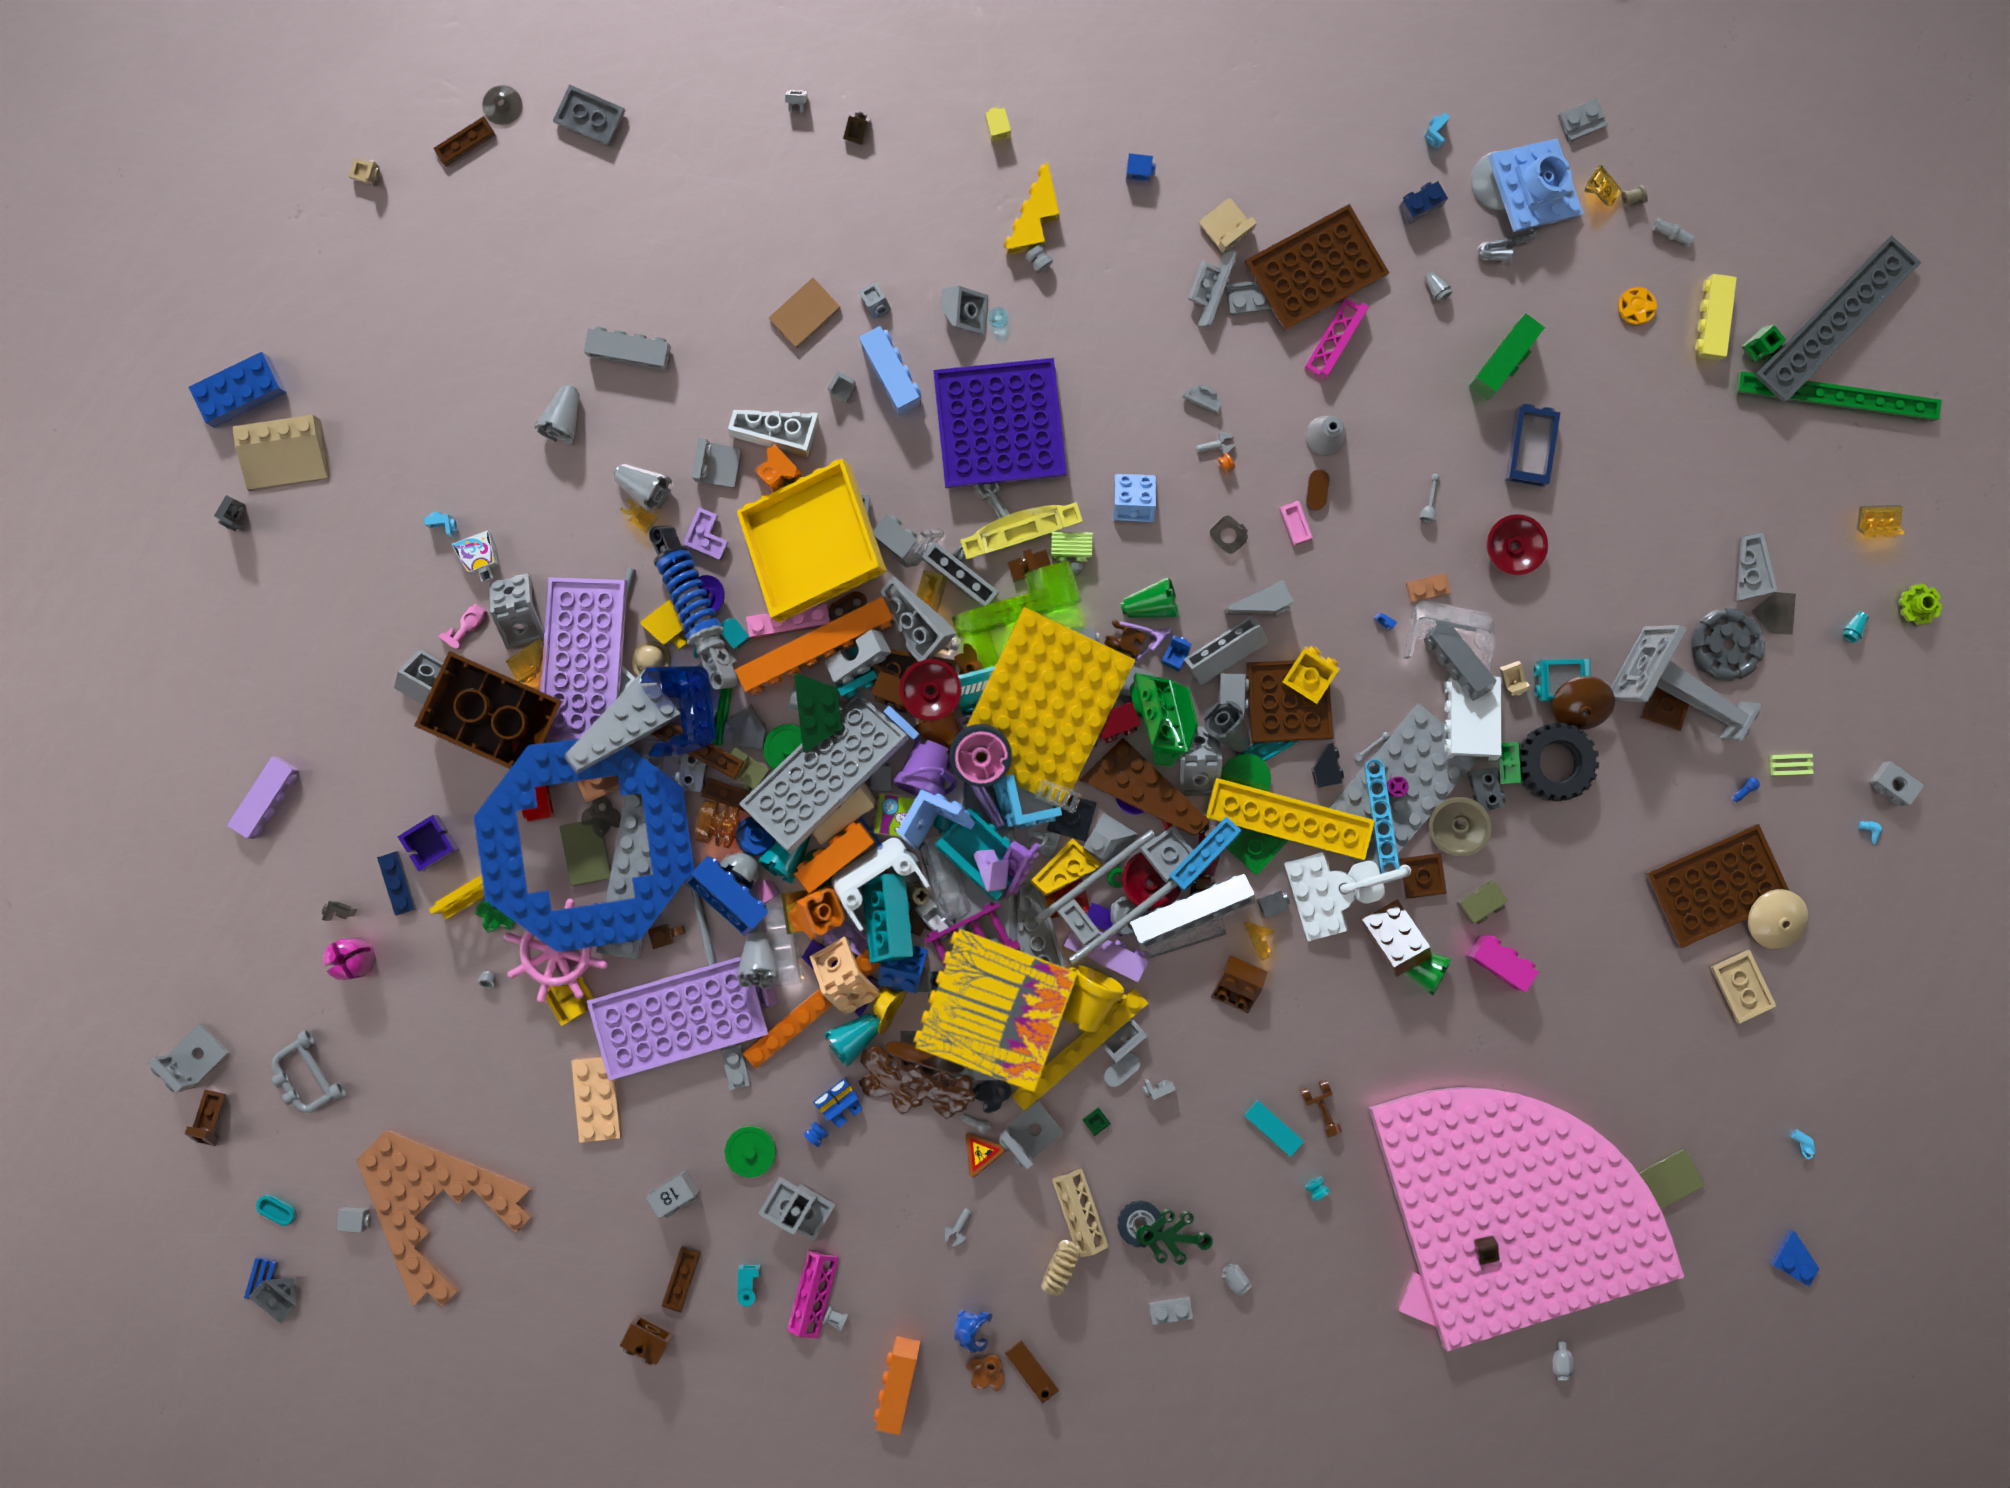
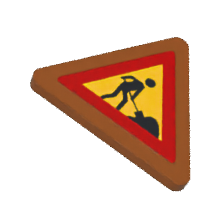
M966 1133L965 1135L969 1174L972 1178L976 1177L1006 1152L1002 1145L971 1133Z

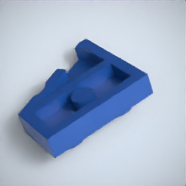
M1790 1230L1771 1264L1810 1287L1819 1271V1267L1796 1232Z

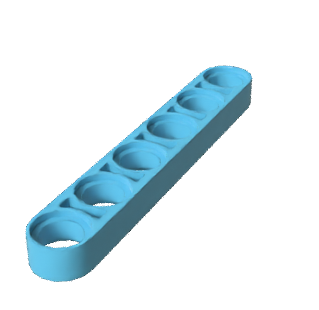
M1372 759L1365 764L1364 772L1371 818L1375 820L1373 831L1379 870L1382 874L1385 873L1384 867L1387 864H1392L1395 870L1399 869V861L1384 766L1380 760ZM1371 763L1379 765L1380 770L1377 774L1369 772L1368 768ZM1374 783H1380L1383 787L1382 792L1378 795L1372 792V785ZM1378 803H1382L1386 807V811L1382 815L1375 812V806ZM1382 823L1387 824L1389 827L1386 835H1381L1378 832V826ZM1383 844H1390L1392 847L1391 854L1384 855L1381 852Z

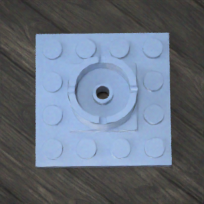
M1558 139L1495 152L1488 156L1513 232L1579 217L1584 214L1572 181L1570 165L1564 158Z

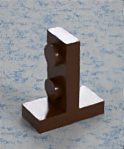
M1031 549L1023 551V557L1008 562L1014 582L1052 570L1046 549L1036 553H1032Z
M204 1090L193 1127L187 1126L185 1135L196 1143L216 1146L218 1138L214 1134L227 1095L225 1093Z

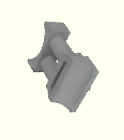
M1033 826L1027 827L1029 839L1023 846L1029 850L1035 843L1030 841L1031 837L1042 840V845H1039L1036 852L1041 853L1043 857L1053 859L1061 835L1052 832L1043 833L1034 830Z

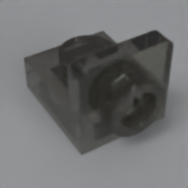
M335 900L328 901L322 909V920L331 921L334 913L335 916L343 919L355 917L357 908Z

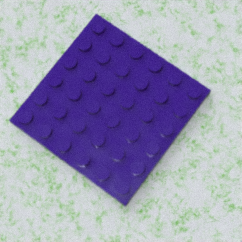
M1054 358L933 370L945 489L1067 476Z

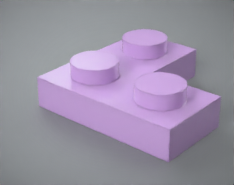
M698 507L683 545L721 561L729 542L711 534L718 515Z

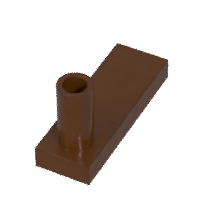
M1022 1340L1005 1352L1006 1356L1042 1403L1048 1401L1059 1391V1388Z

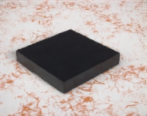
M1069 795L1064 807L1054 803L1053 808L1060 807L1062 815L1055 816L1056 821L1049 822L1047 831L1086 842L1097 802Z

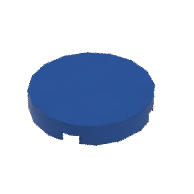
M752 816L743 819L737 827L736 843L742 851L749 855H763L775 844L776 840Z

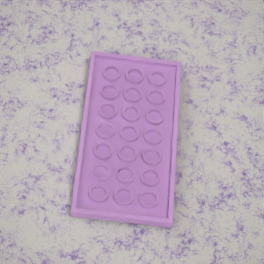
M548 577L540 691L562 700L563 703L546 740L566 741L580 739L620 696L628 581Z
M742 956L588 1000L587 1005L608 1080L610 1081L768 1035L756 987H741L737 980V971Z

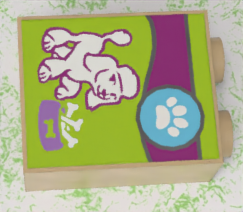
M880 793L879 797L876 796L874 809H877L876 817H872L871 829H874V833L901 837L897 831L916 798Z

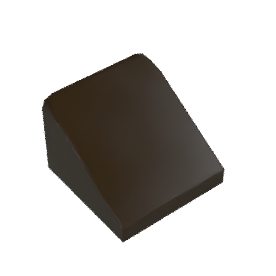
M1494 1236L1474 1240L1479 1265L1500 1261L1499 1247Z

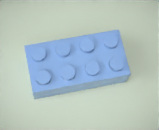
M881 326L860 336L861 347L898 415L901 416L920 406L921 391L916 383H911L912 375L906 365L902 366V357L896 347L892 348V338L887 329L883 331Z

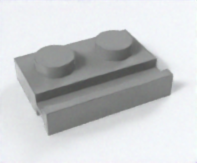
M1597 98L1558 115L1563 129L1569 137V142L1603 129L1608 125Z
M1255 281L1226 285L1230 315L1270 310L1269 304Z

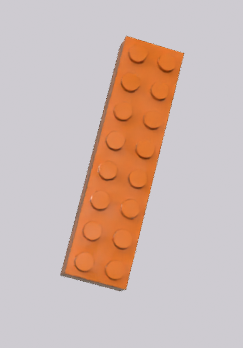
M880 597L735 669V672L745 692L756 696L765 691L764 688L769 685L774 687L783 682L782 679L787 676L792 678L795 673L801 674V669L805 667L811 669L819 665V660L823 658L828 659L842 649L847 651L855 647V640L870 630H881L883 633L892 629V624L895 622L883 597Z

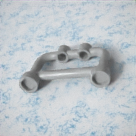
M307 1030L298 1034V1040L277 1052L271 1062V1067L275 1074L271 1078L272 1082L277 1088L282 1086L286 1092L282 1095L283 1101L287 1105L293 1104L302 1113L314 1112L331 1100L336 1099L339 1101L346 1096V1091L340 1083L337 1082L330 1087L307 1049L315 1043L313 1036ZM297 1049L325 1093L324 1096L309 1105H304L301 1102L298 1091L292 1087L287 1073L280 1067V1061Z

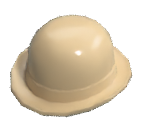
M648 641L639 645L631 658L633 671L639 675L646 669L652 678L660 676L667 670L670 664L671 655L669 649L657 641Z

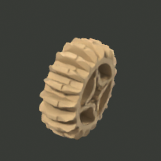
M1062 1240L1056 1248L1041 1285L1042 1290L1046 1291V1293L1059 1296L1066 1287L1080 1253V1247L1075 1245L1074 1242Z

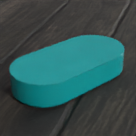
M266 1194L261 1196L256 1202L257 1212L278 1225L287 1226L294 1222L296 1218L295 1208L273 1195Z

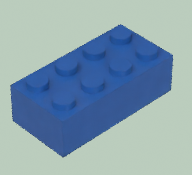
M259 352L189 386V390L205 423L213 428L287 393L270 357L263 352Z
M707 856L686 878L685 883L745 936L755 928L769 911L765 909L766 905L761 900H756L750 895L751 891L744 885L740 886L735 881L736 878L728 871L725 872L715 858Z

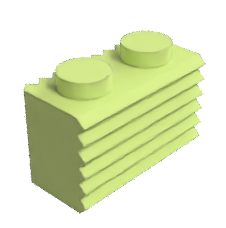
M1052 532L1051 558H1055V562H1067V559H1075V562L1086 563L1088 559L1092 558V533Z

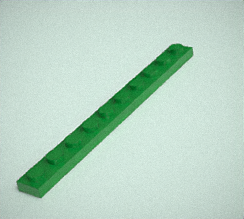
M1744 371L1738 373L1736 393L1778 398L1754 376L1756 373ZM1806 381L1788 399L1932 421L1940 419L1942 402L1941 399Z

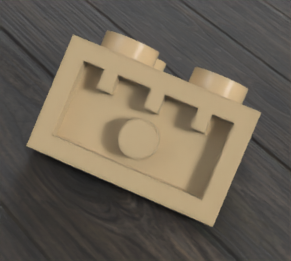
M1228 198L1203 217L1199 224L1220 251L1224 253L1252 232L1257 222L1253 217L1247 219L1234 201Z

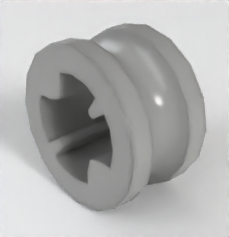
M960 544L953 553V556L962 562L965 554Z

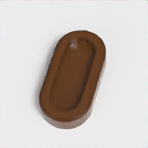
M1321 469L1313 471L1308 479L1306 504L1312 510L1322 509L1327 502L1330 479L1327 472Z

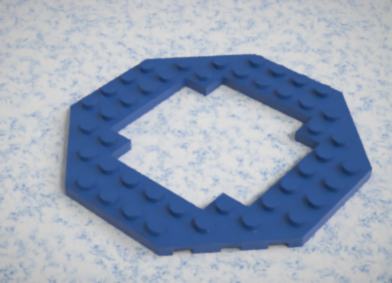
M579 739L529 745L473 816L485 900L556 952L642 939L685 882L686 878L694 870L683 787L629 746L576 774L566 761L565 754ZM618 775L620 796L641 793L652 875L632 877L634 898L552 910L549 890L527 892L516 811L537 808L535 787Z

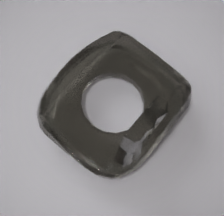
M1226 515L1211 528L1210 536L1225 553L1234 554L1247 542L1248 530L1232 516ZM1232 528L1236 532V539L1232 543L1222 541L1220 534L1223 529Z

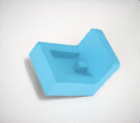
M1445 112L1440 117L1436 115L1430 121V127L1424 135L1428 143L1437 148H1440L1445 142V139L1438 133L1450 119V116Z
M442 512L430 513V516L424 517L425 526L429 528L445 526L446 535L455 537L454 531H457V523L449 514L442 515Z

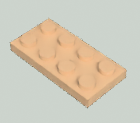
M602 1057L571 1060L579 1143L621 1138L616 1079L608 1080Z

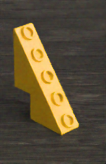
M1048 162L1040 166L1037 173L1039 179L1037 183H1032L1029 190L1031 196L1028 201L1025 200L1020 210L1023 213L1020 219L1016 218L1012 226L1014 232L1011 237H1007L1003 247L1007 249V255L1031 250L1040 244L1044 247L1045 240L1041 223L1059 220V209Z

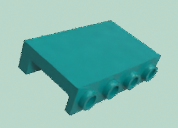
M968 808L966 811L971 814L970 817L975 822L972 829L954 823L934 846L995 901L1002 895L1004 890H986L974 854L977 851L994 850L998 861L1003 860L1012 842L1005 836L1002 838L996 833L998 830L993 824L984 822L981 819L983 816L978 810ZM1007 874L1006 888L1012 883L1014 877H1012L1009 874Z

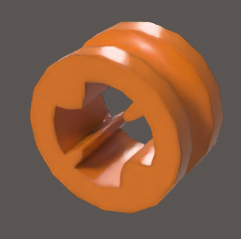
M1227 453L1224 454L1223 458H1217L1225 473H1229L1231 468H1236L1233 460Z

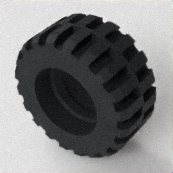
M1567 723L1548 724L1531 731L1527 738L1520 743L1521 775L1524 788L1532 791L1531 794L1535 797H1541L1545 801H1566L1582 795L1584 790H1588L1592 786L1591 781L1597 777L1595 770L1599 769V762H1596V757L1599 755L1598 751H1594L1592 747L1595 745L1593 740H1588L1587 733L1579 731L1578 727L1574 725L1569 726ZM1553 743L1566 746L1574 759L1572 774L1569 778L1560 782L1549 780L1543 774L1540 767V755L1543 749Z

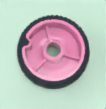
M974 724L964 728L956 735L950 747V762L955 774L963 782L975 787H987L999 782L1007 774L1011 765L1012 750L1009 741L1000 730L991 725ZM980 751L987 754L986 759L983 761H978L975 758L976 754Z

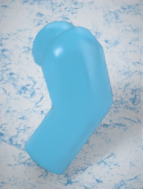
M1795 1129L1791 1138L1800 1143L1803 1157L1806 1159L1814 1158L1816 1151L1813 1139Z

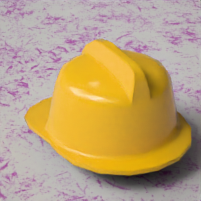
M884 987L879 992L880 996L875 998L873 1010L881 1020L878 1028L880 1035L884 1034L891 1025L898 1008L904 1001L905 991L897 993Z

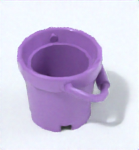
M920 738L916 739L900 772L896 773L893 784L915 796H918L921 790L932 795H936V793L942 796L949 794L956 788L957 781L955 776L948 772L951 763L950 753L947 754L948 748L929 740L923 745L920 744ZM947 780L948 782H951L952 784H951V786H950L949 788H947V789L945 790V789H944V784H945V781Z

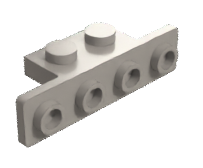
M1235 250L1223 253L1219 267L1207 261H1201L1188 297L1189 300L1204 307L1198 322L1199 327H1209L1215 320V312L1222 301L1223 290L1229 282L1231 268L1236 262L1237 251Z

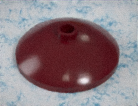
M1513 514L1500 519L1493 525L1487 537V553L1491 562L1502 572L1510 575H1524L1534 571L1543 563L1548 552V538L1543 527L1535 519L1526 515ZM1512 543L1517 545V550L1511 548Z
M936 659L921 660L911 665L903 674L899 688L900 698L905 709L914 717L925 721L940 720L950 715L957 707L961 698V682L955 670L947 663ZM931 688L935 693L928 695L927 690Z
M1142 852L1131 857L1122 872L1121 883L1123 891L1129 901L1135 906H1139L1167 884ZM1146 881H1151L1153 886L1149 887ZM1179 885L1148 908L1147 911H1154L1157 908H1165L1172 905L1181 893Z

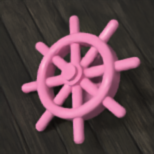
M568 899L564 909L572 908L574 900ZM527 930L523 936L509 932L504 935L505 940L520 944V959L522 965L508 972V977L513 979L527 972L534 980L541 983L537 1000L540 1003L545 1001L549 986L565 984L570 985L576 998H582L583 992L576 979L585 972L588 965L601 969L607 967L606 961L591 957L592 947L583 948L582 954L579 949L556 952L544 942L533 940L534 935ZM530 948L544 951V953L531 959ZM548 960L545 973L543 974L535 966ZM577 965V967L573 971H571L570 968ZM556 970L558 973L563 972L564 974L563 977H552L553 972Z

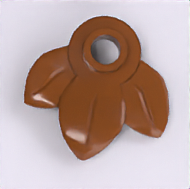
M964 643V653L954 657L961 670L958 675L983 669L977 659L975 649L972 645Z
M990 1354L984 1358L975 1357L967 1363L966 1369L974 1373L971 1380L974 1389L981 1390L988 1385L995 1391L1001 1389L1004 1375L1001 1372L1002 1362L997 1355ZM988 1364H993L995 1367H989Z

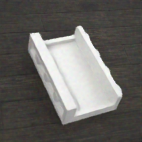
M1451 676L1448 681H1445L1444 690L1445 693H1448V700L1445 701L1444 710L1448 713V720H1445L1444 729L1445 732H1448V739L1445 740L1444 749L1445 752H1448V758H1453L1454 755L1489 757V761H1497L1500 758L1501 677H1495L1497 681L1493 690L1475 701H1472L1469 696L1463 693L1462 687Z

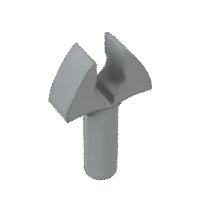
M1220 432L1218 433L1219 439L1217 441L1197 445V452L1202 453L1219 449L1224 456L1225 453H1229L1234 448L1235 444L1226 446L1222 443L1224 440L1233 439L1234 436Z
M964 1209L955 1227L950 1228L946 1226L945 1228L946 1243L949 1236L956 1232L957 1239L953 1243V1247L966 1239V1236L962 1235V1229L971 1215L969 1209Z

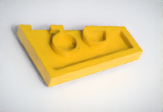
M1072 838L1031 880V883L1047 896L1100 869L1103 865Z

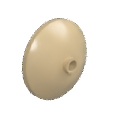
M1784 889L1772 890L1760 896L1751 907L1748 916V928L1751 936L1757 943L1769 949H1783L1791 946L1800 939L1808 924V910L1805 902L1797 894Z

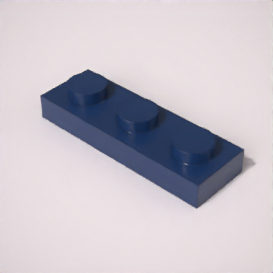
M399 851L377 857L395 916L416 910Z

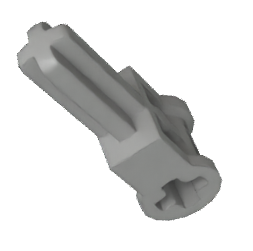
M997 483L974 486L982 500L987 498L999 519L1010 514L997 493L1000 491Z

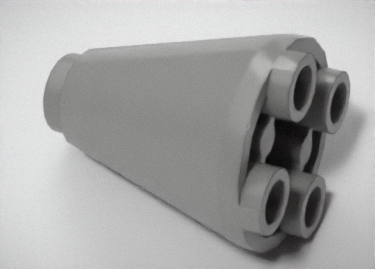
M753 929L746 938L737 971V980L741 987L760 986L763 989L771 988L772 983L778 979L775 959L765 931Z

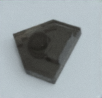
M1774 592L1751 612L1770 633L1792 635L1796 594Z

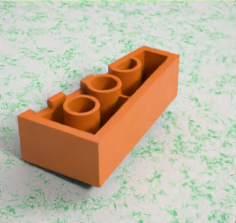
M864 821L857 825L855 822L845 828L847 833L842 837L839 835L835 836L829 841L830 846L824 850L821 847L812 854L814 859L810 862L805 860L796 867L798 871L794 875L808 893L813 892L837 871L848 865L851 860L862 854L869 846L879 841Z
M896 1336L893 1352H888L886 1365L890 1366L888 1371H884L882 1384H885V1389L879 1392L877 1402L881 1403V1407L875 1410L873 1421L877 1422L875 1430L900 1435L920 1341Z

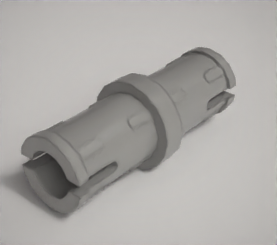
M1661 218L1655 221L1652 230L1668 236V239H1674L1688 247L1695 238L1694 234L1681 229L1679 225L1670 224Z

